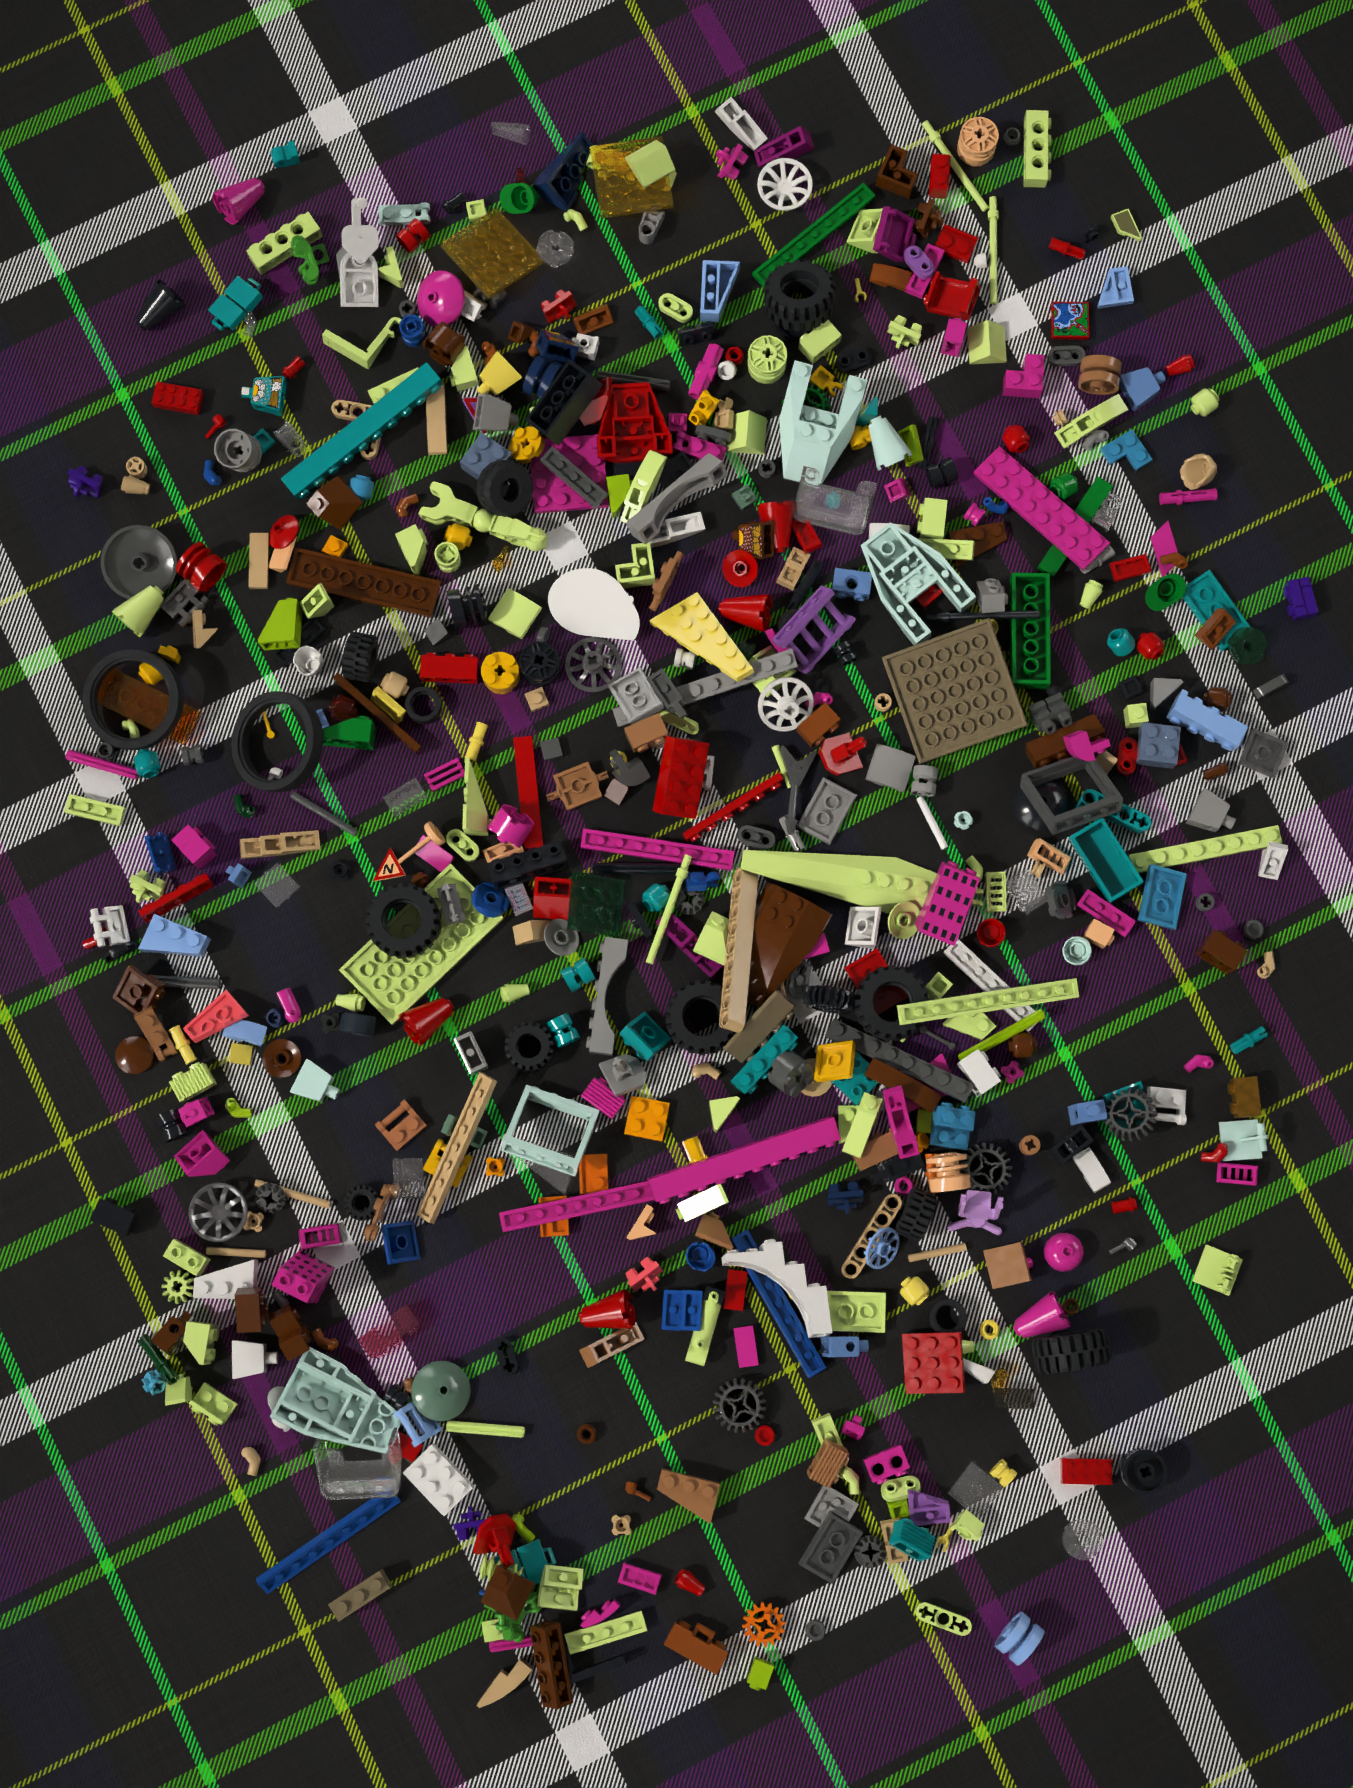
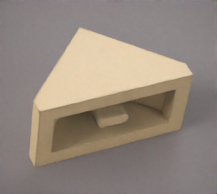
M530 920L513 926L516 946L545 941L544 930L551 920Z

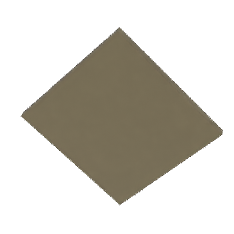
M990 618L882 657L919 764L1028 726Z

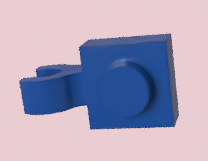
M689 872L684 881L687 891H706L707 887H718L716 879H720L718 872H711L704 876V872Z

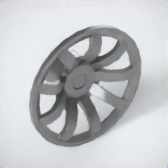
M590 637L578 641L569 650L565 661L569 680L577 688L586 692H601L608 689L607 685L619 678L622 667L621 657L616 647L609 641L598 637ZM587 642H598L596 650L590 651ZM603 644L612 650L605 655H600ZM583 645L586 654L582 656L574 651ZM614 655L616 656L617 665H610L604 662V660ZM571 656L582 661V663L570 667ZM603 668L616 671L611 680L604 673ZM584 669L583 674L576 681L571 672ZM599 673L607 684L597 687L596 674ZM588 674H591L592 688L581 685Z
M212 1183L204 1186L194 1195L189 1206V1220L192 1228L199 1236L213 1242H223L235 1237L244 1227L248 1215L247 1203L242 1193L226 1183ZM212 1188H223L220 1201H217ZM228 1190H231L238 1197L227 1204L226 1196ZM206 1191L212 1201L211 1205L198 1199ZM241 1201L243 1213L231 1212V1208ZM195 1204L208 1209V1212L194 1215ZM209 1217L210 1220L200 1230L195 1220ZM230 1217L242 1218L237 1229L230 1222ZM215 1223L216 1237L205 1234L211 1225ZM225 1223L232 1233L221 1237V1227Z

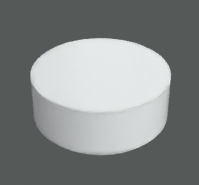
M726 360L719 364L717 372L720 378L729 380L736 375L737 367L732 361Z

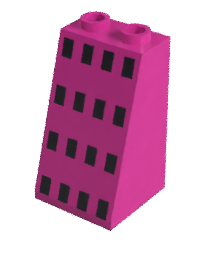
M942 861L916 919L915 926L919 932L955 946L980 878L976 875L977 872L972 869L966 868V870L958 868L959 864L948 861L946 863Z
M299 1250L280 1267L271 1285L306 1303H318L335 1267Z

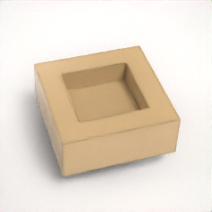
M542 687L525 693L531 712L549 706Z

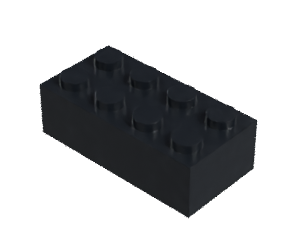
M569 359L525 421L559 446L603 384Z

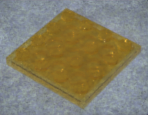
M662 136L590 147L601 218L674 208L669 175L643 188L625 160L626 156L655 140L663 144Z
M497 208L444 240L440 246L488 299L544 263V258Z

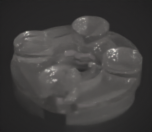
M549 230L539 237L536 251L545 263L556 268L570 261L574 251V244L570 236L565 232L560 231L558 233L553 232L554 230ZM552 245H553L554 247H557V246H558V247H559L558 251L553 250V249H552Z
M1076 1519L1065 1526L1062 1534V1543L1070 1556L1078 1560H1090L1102 1548L1103 1535L1093 1522L1087 1519ZM1080 1534H1083L1084 1537L1088 1538V1540L1085 1541V1545H1081L1080 1542H1077V1538L1080 1537Z

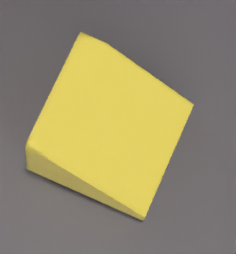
M232 1043L229 1062L251 1065L253 1046Z

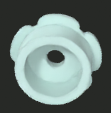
M967 811L958 812L954 816L955 826L957 828L960 827L962 830L968 829L969 825L973 822V818Z

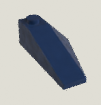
M580 132L541 172L532 185L543 200L564 211H568L577 198V188L583 180L581 175L584 166H587L586 162L593 146L583 132Z

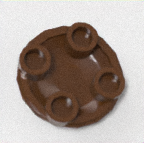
M130 1036L118 1045L115 1051V1060L122 1071L129 1074H139L152 1066L154 1051L147 1039L139 1036Z

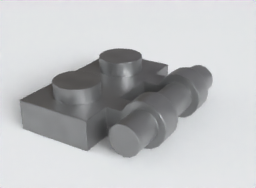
M184 579L161 603L160 607L173 619L180 614L183 618L178 623L184 628L188 623L192 622V610L203 611L209 599L205 596L200 600L195 598L200 592L188 580ZM192 602L194 606L187 613L184 609Z

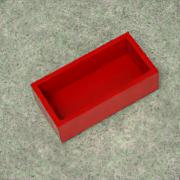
M672 736L665 737L652 811L663 815L696 819L709 743Z

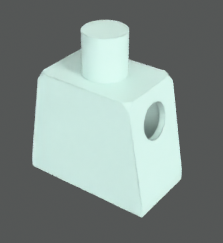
M306 1059L290 1092L298 1096L323 1102L325 1096L335 1100L340 1089L331 1085L334 1077L312 1061Z

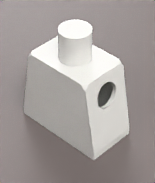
M240 1340L232 1341V1379L267 1372V1364L278 1363V1352H267V1344Z

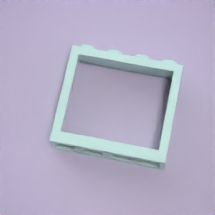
M526 1085L504 1137L501 1151L576 1176L600 1110L590 1105L586 1106L578 1103L573 1099L558 1096L556 1093H549L538 1087ZM527 1099L589 1121L575 1158L512 1137Z

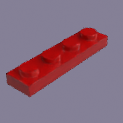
M207 873L198 875L191 882L182 884L173 892L162 895L155 902L144 905L138 912L145 922L149 923L154 914L162 916L215 885Z

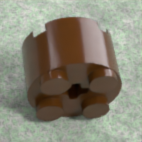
M441 322L434 327L422 345L425 350L429 349V356L443 366L450 364L449 367H452L465 347L463 342L465 337L459 332L455 333L445 322Z

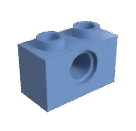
M835 568L832 585L835 597L841 599L852 597L856 601L868 600L872 581L871 572ZM853 582L857 587L850 589L847 587V583Z

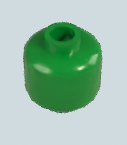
M1067 472L1055 477L1050 483V491L1061 500L1069 498L1078 490L1077 478Z

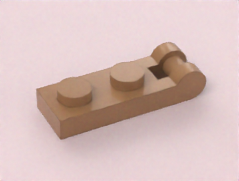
M152 1006L134 1015L135 1020L160 1062L164 1061L167 1056L178 1053ZM166 1043L167 1048L161 1050L160 1046Z

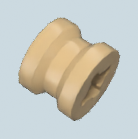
M132 457L127 461L126 469L131 476L137 479H142L146 476L147 466L141 458Z

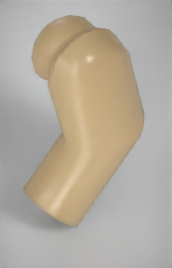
M1272 951L1263 953L1265 963L1257 970V975L1260 978L1269 977L1275 970Z
M701 1063L693 1066L691 1074L695 1078L708 1074L716 1080L721 1071L709 1063Z
M244 1447L241 1454L249 1462L247 1474L257 1476L261 1458L254 1448Z

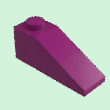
M799 126L755 149L754 155L758 167L761 168L773 160L796 158L815 148L810 132Z

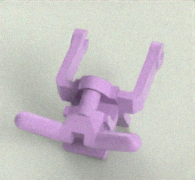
M968 1190L966 1194H961L958 1213L960 1217H966V1219L948 1224L947 1229L954 1231L964 1227L984 1228L996 1235H1000L1002 1229L986 1220L998 1219L1000 1211L1003 1209V1197H998L995 1208L991 1209V1192Z

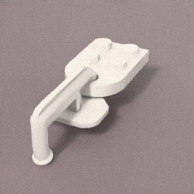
M365 198L352 199V225H347L342 230V247L348 253L342 258L340 263L341 307H378V266L372 254L379 246L378 231L374 226L361 225V209L366 208L368 204Z

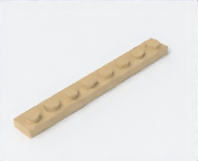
M479 1072L416 1214L428 1223L434 1224L496 1086L497 1081L484 1073Z

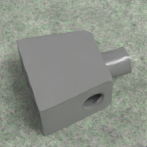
M486 393L480 394L477 398L473 430L507 431L508 425H517L519 417L516 414L510 413V403Z
M1204 788L1186 824L1216 832L1221 825L1231 829L1236 819L1227 815L1230 808L1228 803L1207 788Z

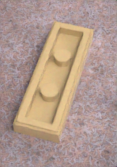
M250 533L249 589H268L269 533Z

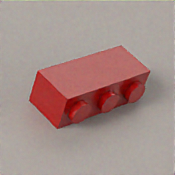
M436 653L421 655L420 679L422 682L478 684L479 659L475 655L465 654L464 657H456L455 654L450 653L445 654V656H437Z

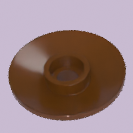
M275 1040L267 1045L263 1052V1066L274 1077H289L298 1070L301 1064L300 1050L289 1040ZM281 1056L286 1057V1061L284 1063L280 1062Z

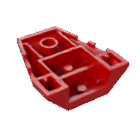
M649 382L612 384L597 436L598 459L613 463L643 462L649 450L664 456L673 454L671 433L668 430Z

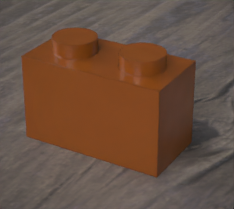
M825 702L798 725L796 731L810 747H813L815 744L818 746L826 739L824 737L829 732L832 734L840 727L838 725L840 718Z

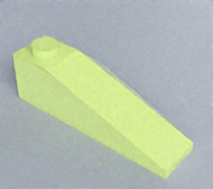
M465 757L464 779L466 787L464 788V802L466 804H463V831L467 836H489L490 830L488 826L492 819H489L470 758Z

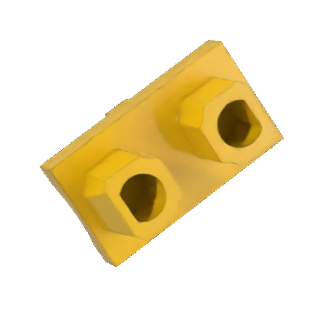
M705 389L689 414L688 419L695 425H706L720 400L711 396Z

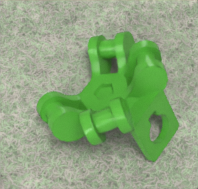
M296 235L291 240L292 254L294 257L305 259V262L298 268V271L303 275L304 282L308 285H314L319 278L317 265L329 261L327 251L323 243L311 247L303 236ZM319 249L322 251L323 258L321 260H315L314 250Z
M535 1592L530 1593L525 1603L530 1604L523 1607L517 1621L484 1604V1607L495 1612V1617L498 1618L496 1629L502 1630L503 1638L506 1641L514 1640L518 1643L522 1642L524 1638L521 1623L525 1616L537 1613L542 1609V1607H537L538 1596Z

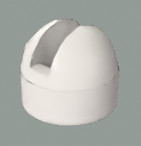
M980 253L975 256L974 264L976 267L987 268L986 253Z

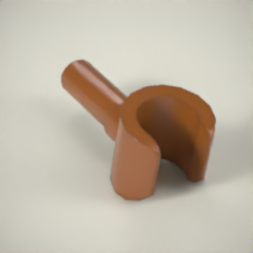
M626 1482V1492L650 1501V1496L636 1490L637 1483Z

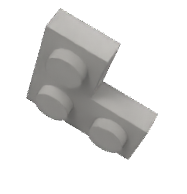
M822 1485L804 1519L820 1527L830 1511L849 1522L859 1504L832 1487L828 1488Z

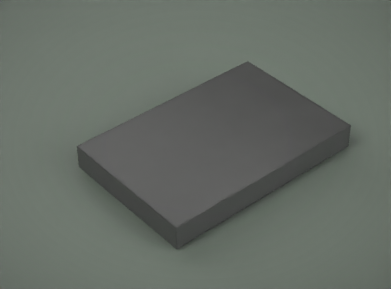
M829 1511L798 1564L833 1584L862 1536L863 1531Z

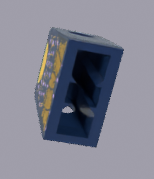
M544 329L541 330L536 343V348L542 357L566 363L569 359L574 362L579 346L566 335Z

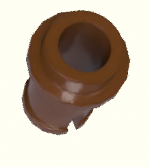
M1218 762V765L1202 770L1207 782L1221 775L1224 777L1226 773H1229L1225 762Z

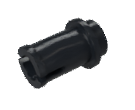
M458 192L450 200H445L442 207L447 214L454 213L456 208L466 202V198L461 192Z

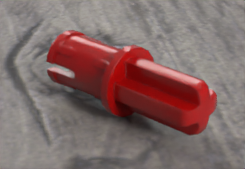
M1052 237L1048 247L1063 253V256L1067 254L1080 260L1084 258L1086 253L1084 249Z

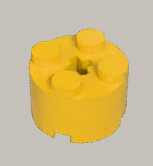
M495 652L486 656L481 666V675L486 687L496 694L511 692L520 681V670L515 658L505 652ZM499 671H503L502 676H498Z

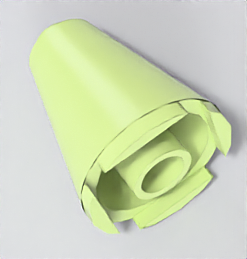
M150 585L116 607L112 613L128 628L133 630L138 637H141L164 600L162 596L164 592L156 585L154 587Z

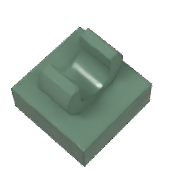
M748 484L732 493L733 499L742 511L758 501V498Z

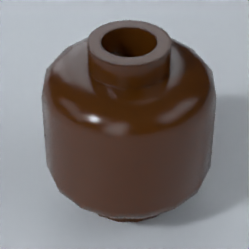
M1210 687L1208 693H1204L1203 705L1213 706L1219 709L1220 712H1225L1227 708L1231 707L1232 693H1229L1227 688Z
M1029 1032L1015 1034L1011 1037V1040H1008V1051L1012 1052L1015 1058L1032 1057L1033 1053L1037 1051L1036 1037H1032V1034Z

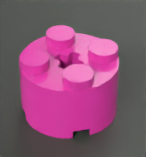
M503 804L489 824L488 829L498 835L497 839L504 844L509 842L520 848L532 830L534 822L525 813L522 815L517 813V808Z

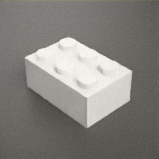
M434 1443L403 1472L443 1516H446L475 1487Z

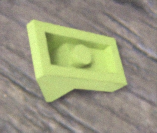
M393 246L387 247V255H384L387 266L378 268V276L402 288L404 285Z

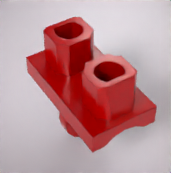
M561 289L555 294V301L551 303L549 300H545L541 303L543 313L549 324L561 317H564L566 320L570 318L568 312L576 306L570 291L565 292Z

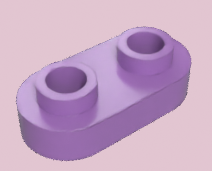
M910 246L905 250L904 261L920 279L932 277L934 264L917 246Z

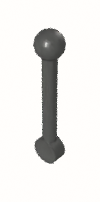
M926 1026L919 1028L920 1033L928 1034L947 1045L951 1050L955 1049V1043L948 1042L928 1031Z

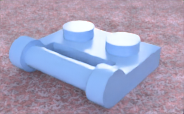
M413 1401L394 1413L413 1441L411 1443L414 1448L443 1430L438 1421L424 1417L416 1409ZM406 1412L409 1413L422 1436L419 1437L412 1423L405 1414Z

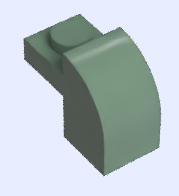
M448 1114L441 1132L451 1137L459 1118ZM477 1127L469 1145L480 1149L488 1131Z

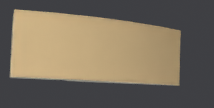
M520 1657L509 1674L502 1669L476 1706L481 1708L503 1698L528 1676L533 1666Z

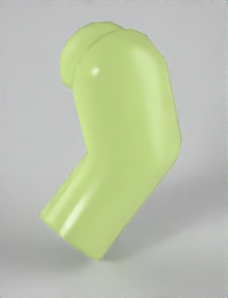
M849 1467L841 1468L839 1477L849 1482L850 1494H859V1476Z

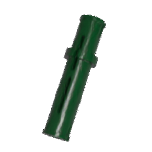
M148 1334L142 1335L138 1339V1344L154 1363L157 1372L163 1375L169 1385L176 1383L179 1375L171 1367L169 1359L166 1360L157 1346L151 1341Z

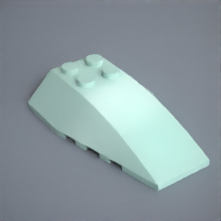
M309 1347L310 1350L302 1354L270 1418L306 1436L386 1454L401 1425L400 1419L394 1415L396 1410L385 1400L377 1396L376 1392L361 1382L360 1378L353 1375L344 1364Z

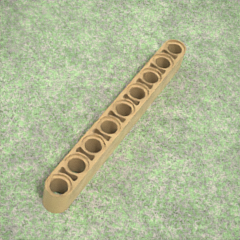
M740 868L736 869L733 875L719 1018L721 1028L740 1033L745 1025L758 887V874Z

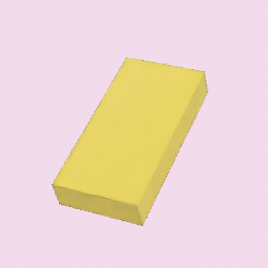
M379 686L373 690L370 701L395 723L399 724L403 720L406 710Z

